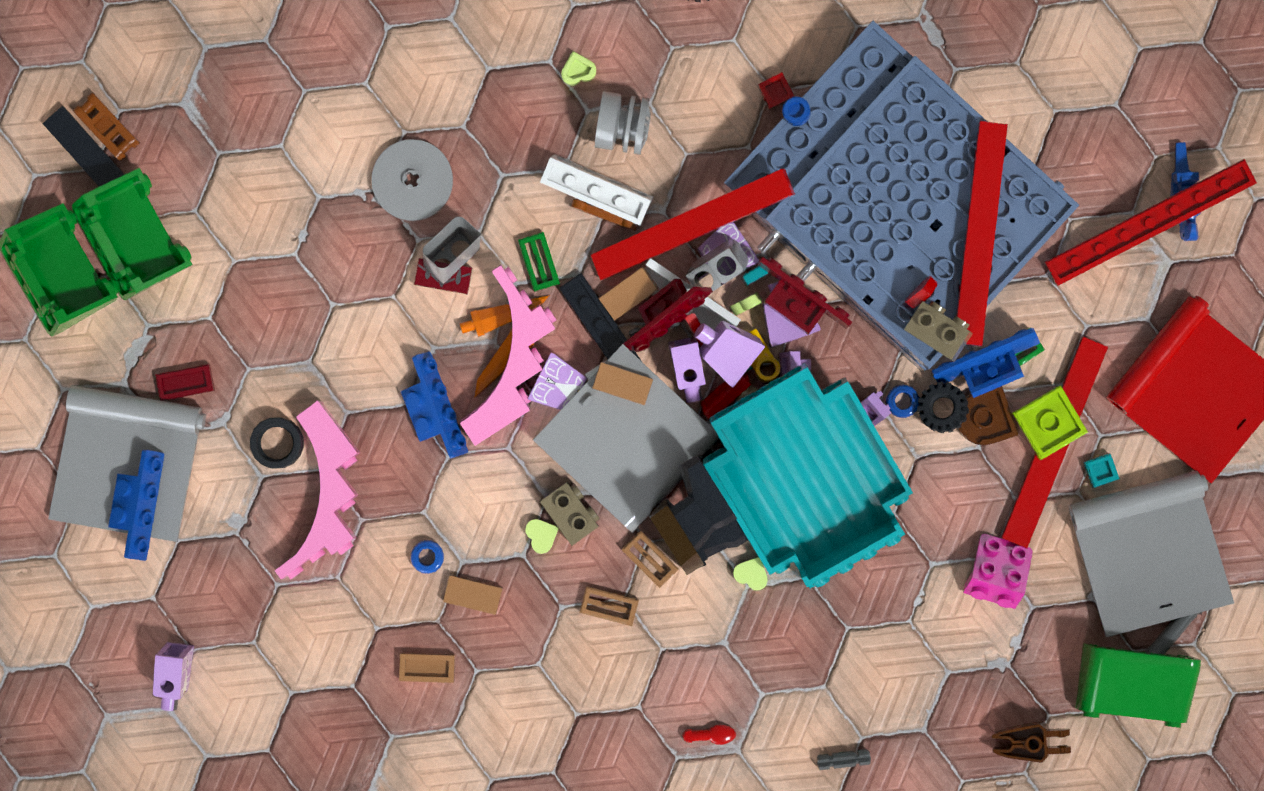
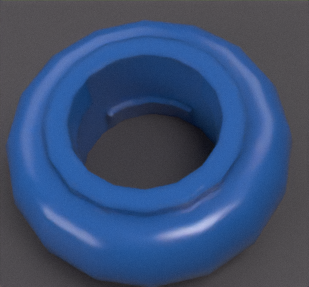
M897 385L888 392L886 405H889L891 408L889 411L894 416L907 418L917 411L919 396L913 387ZM901 393L907 394L911 400L910 406L903 410L899 409L895 404L896 397Z
M424 540L413 547L410 559L417 571L430 574L441 568L444 562V553L438 543ZM423 549H431L435 553V560L432 565H425L420 561L419 554Z

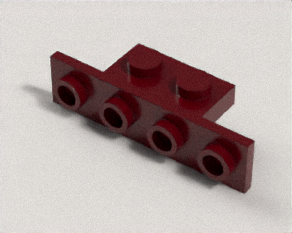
M762 257L757 264L779 280L764 304L807 335L810 334L824 313L845 329L852 324V321L848 319L850 315L839 306L833 308L827 304V298L817 290L809 291L803 286L805 282L795 274L787 275L781 270L783 266L773 258L769 257L767 260Z
M673 279L638 308L646 326L623 343V345L629 350H635V352L646 350L649 348L650 342L655 338L665 335L670 326L685 319L686 313L693 308L701 306L705 302V298L713 293L712 288L692 287L687 292L681 279Z

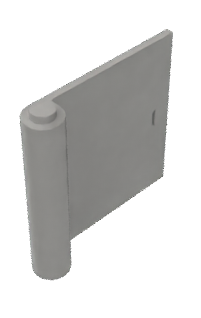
M622 344L605 364L653 379L645 406L592 389L597 375L596 372L533 441L633 533L683 479L679 465L695 455L701 460L720 438L713 428L710 419L707 422L704 421Z
M71 385L66 400V410L69 412L48 519L128 533L127 530L108 528L117 474L138 476L142 450L164 453V461L151 537L178 542L199 430L204 429L206 414L202 413V408Z
M1198 471L1069 505L1071 520L1105 637L1234 604L1203 500L1205 491L1208 490L1207 480L1204 475H1199Z

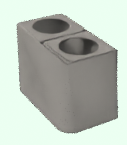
M454 218L423 247V266L444 284L479 251L481 233L464 218ZM457 241L467 242L470 246L458 257L454 256L451 251L452 245ZM443 258L447 259L451 264L445 268H440L434 262Z
M729 239L693 262L686 277L693 287H702L695 275L698 272L706 271L713 277L711 288L714 291L744 272L749 259L739 243L734 239ZM725 256L731 257L736 263L735 272L727 276L722 275L717 270L718 260Z

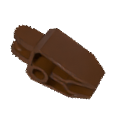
M1043 721L1008 727L995 732L992 735V739H1009L1012 742V746L994 747L992 750L993 753L1006 758L1042 763L1050 754L1071 753V746H1050L1049 737L1063 738L1069 736L1070 729H1049V726Z

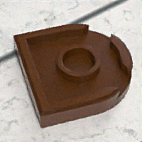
M1002 386L973 398L972 394L966 397L969 414L966 415L967 420L962 422V427L958 429L966 440L977 445H990L1018 436Z

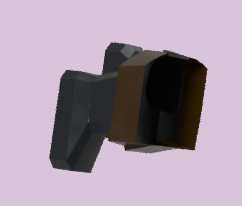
M697 455L679 465L687 497L675 505L667 498H664L649 515L686 575L707 565L705 561L708 560V557L727 548L739 547L748 541L736 520L737 517Z

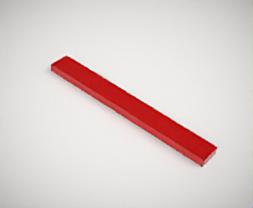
M980 121L978 124L956 314L957 317L969 324L967 330L972 333L966 345L982 346L1008 124Z
M1242 159L1045 261L1057 286L1257 184L1246 160Z
M780 169L591 254V258L600 280H604L791 197L795 193L786 170Z
M1085 337L1080 339L1062 384V389L1079 417L1083 412L1108 349V346ZM1069 444L1042 460H1039L1036 453L1034 454L1001 535L1002 539L1028 548Z

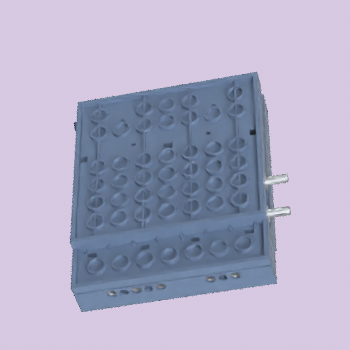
M872 21L802 97L810 106L811 115L809 120L803 125L793 126L783 118L730 175L722 188L729 193L775 171L785 169L795 195L751 214L770 233L759 244L758 249L761 250L760 252L765 253L778 240L805 265L796 276L805 281L813 272L922 372L930 369L942 354L904 330L920 306L911 308L905 302V299L923 280L931 275L937 282V287L924 302L928 305L931 301L946 309L944 315L951 320L957 314L978 124L980 121H988L916 56L913 57L877 23ZM1006 139L987 306L1079 206L1063 190L1064 185L1058 180L1054 182L1008 139Z

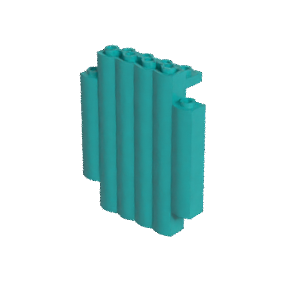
M803 363L710 417V422L725 447L705 457L703 465L737 517V522L769 575L775 572L780 574L790 567V563L794 562L806 587L811 589L816 586L818 588L827 584L833 575L837 573L844 574L854 567L853 564L861 559H871L878 553L877 550L884 546L891 547L901 541V537L905 535L890 506L893 504L898 506L905 503L913 492L846 377L832 383L821 391L806 363Z

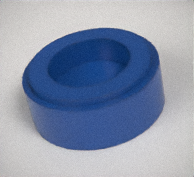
M792 97L783 105L784 119L790 125L800 126L809 120L811 110L809 103L804 98Z

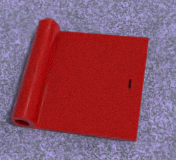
M1196 295L1195 298L1188 296L1108 393L1106 399L1191 469L1198 471L1199 475H1204L1207 482L1212 484L1264 421V358L1209 315L1210 311L1207 309L1209 304L1203 298Z

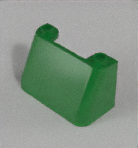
M140 168L83 194L72 204L73 213L109 279L116 285L118 295L123 300H128L193 265L190 261L192 257L187 247L181 246L178 243H172L147 197L150 194V188H152L151 181L145 173H142Z
M64 203L5 229L0 239V251L50 336H55L113 303L118 298V291L114 282L107 280L105 277L99 278L75 237L74 231L77 219L70 209L67 210Z
M1083 643L1076 709L1082 710L1083 716L1099 718L1100 713L1160 720L1165 721V726L1181 728V723H1187L1200 673L1201 660L1186 655H1164Z

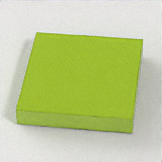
M1061 385L1012 413L1039 460L1044 459L1088 433Z

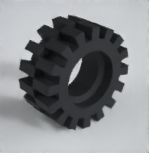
M937 382V385L931 384L928 390L924 389L922 397L918 399L919 406H917V410L920 414L919 417L933 431H938L939 433L954 432V429L962 427V422L967 420L966 415L969 414L968 400L963 392L951 383ZM939 398H948L953 402V412L946 418H939L933 412V405Z

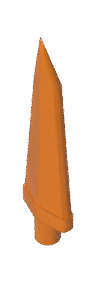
M550 295L531 299L532 304L529 305V308L532 310L539 304L542 305ZM506 304L471 311L472 320L460 323L463 334L476 330L478 337L483 336L487 332L512 322L510 305Z
M512 329L478 377L474 398L504 372L511 350Z

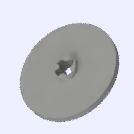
M403 140L389 146L378 157L372 171V188L378 203L389 214L402 220L418 221L435 215L447 203L453 188V173L445 155L434 145L422 140ZM408 174L413 176L419 175L420 178L416 180L417 186L406 185Z

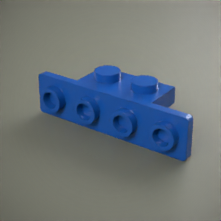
M1034 328L1023 329L1016 332L1014 336L994 341L988 347L979 351L968 352L962 358L955 360V362L942 363L938 368L932 370V373L937 382H943L944 384L964 376L973 398L1024 377L1015 354L1038 345L1040 341Z
M431 352L413 356L412 361L421 383L402 390L401 394L419 441L421 442L441 434L451 459L468 453L466 439L461 433L456 413L450 404L447 390L442 383L435 359Z
M142 450L138 476L117 474L108 528L128 531L124 558L147 560L164 453Z

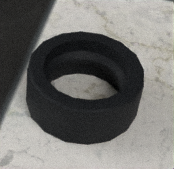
M281 417L268 418L261 421L253 429L250 437V450L254 458L261 465L271 469L286 468L294 464L301 456L304 448L303 435L299 427L292 421ZM273 427L286 429L293 439L291 452L281 459L268 457L261 447L263 434Z

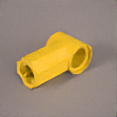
M757 329L748 332L760 338L765 346L751 364L757 378L764 383L777 379L780 372L779 362L773 357ZM764 363H771L775 367V373L772 376L766 377L761 374L760 366Z

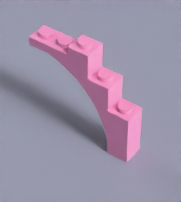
M502 265L493 269L492 273L508 297L512 316V344L508 362L494 390L479 407L460 420L461 426L475 446L530 411L528 403L531 400L528 399V394L523 388L518 390L517 386L543 370L540 363L544 360L536 347L531 350L529 346L555 329L553 322L556 321V318L549 307L543 309L539 304L531 310L529 308V305L532 304L531 299L525 290L519 292L514 285L517 278L510 267L504 269Z
M316 401L296 417L306 431L317 457L320 472V497L313 526L304 544L295 556L275 570L280 579L288 576L291 580L304 570L301 567L308 560L314 563L326 554L323 550L325 547L331 555L337 552L340 555L344 554L354 546L351 541L356 538L337 511L341 510L344 513L356 504L353 499L358 494L339 469L343 467L346 470L358 461L356 456L360 454V451L322 401Z

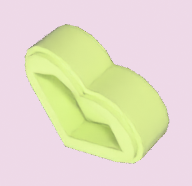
M572 51L562 69V79L564 83L570 86H575L580 81L589 82L596 76V66L592 61Z
M756 292L731 305L730 308L734 315H738L762 303V299L759 293Z
M539 519L528 522L525 529L527 536L532 539L531 545L533 550L540 554L547 553L551 549L559 530L557 526Z
M759 557L741 562L733 570L735 580L742 584L747 583L753 590H761L767 585V575Z

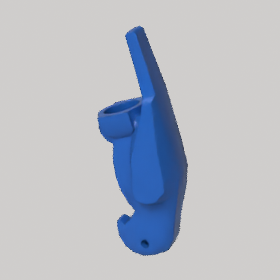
M1185 142L1175 143V169L1171 174L1170 196L1199 181V172L1189 170ZM1201 212L1179 223L1180 237L1183 241L1198 240L1196 218Z

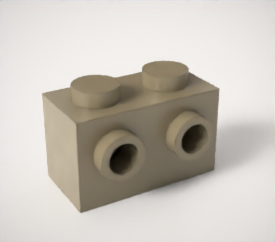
M922 301L904 330L955 362L972 336V333L967 330L969 324L957 316L951 320L944 315L946 309L933 301L929 305Z
M566 482L540 502L571 546H573L599 527L596 521L600 518L591 506L586 508L580 499L584 496L576 484L570 486Z

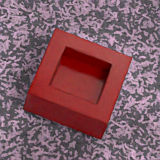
M783 72L758 84V88L770 110L786 102L789 98L794 97Z

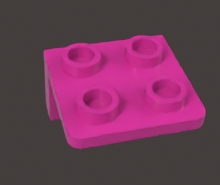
M982 534L978 542L973 571L965 583L963 593L971 595L978 600H987L997 603L1004 608L1015 609L1025 595L1033 553L1032 549L989 534Z

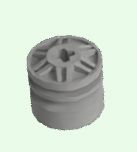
M603 91L597 122L595 148L613 150L616 140L621 139L623 152L627 153L629 141H634V154L641 155V150L647 141L651 118L649 98L642 97L640 109H634L636 96H631L628 106L622 107L621 94Z

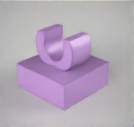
M800 351L779 353L780 377L803 363H806L809 370H811V359L800 360Z
M881 391L876 394L873 392L860 402L874 426L891 414L889 411L891 409L888 404L884 405L879 399L883 395Z

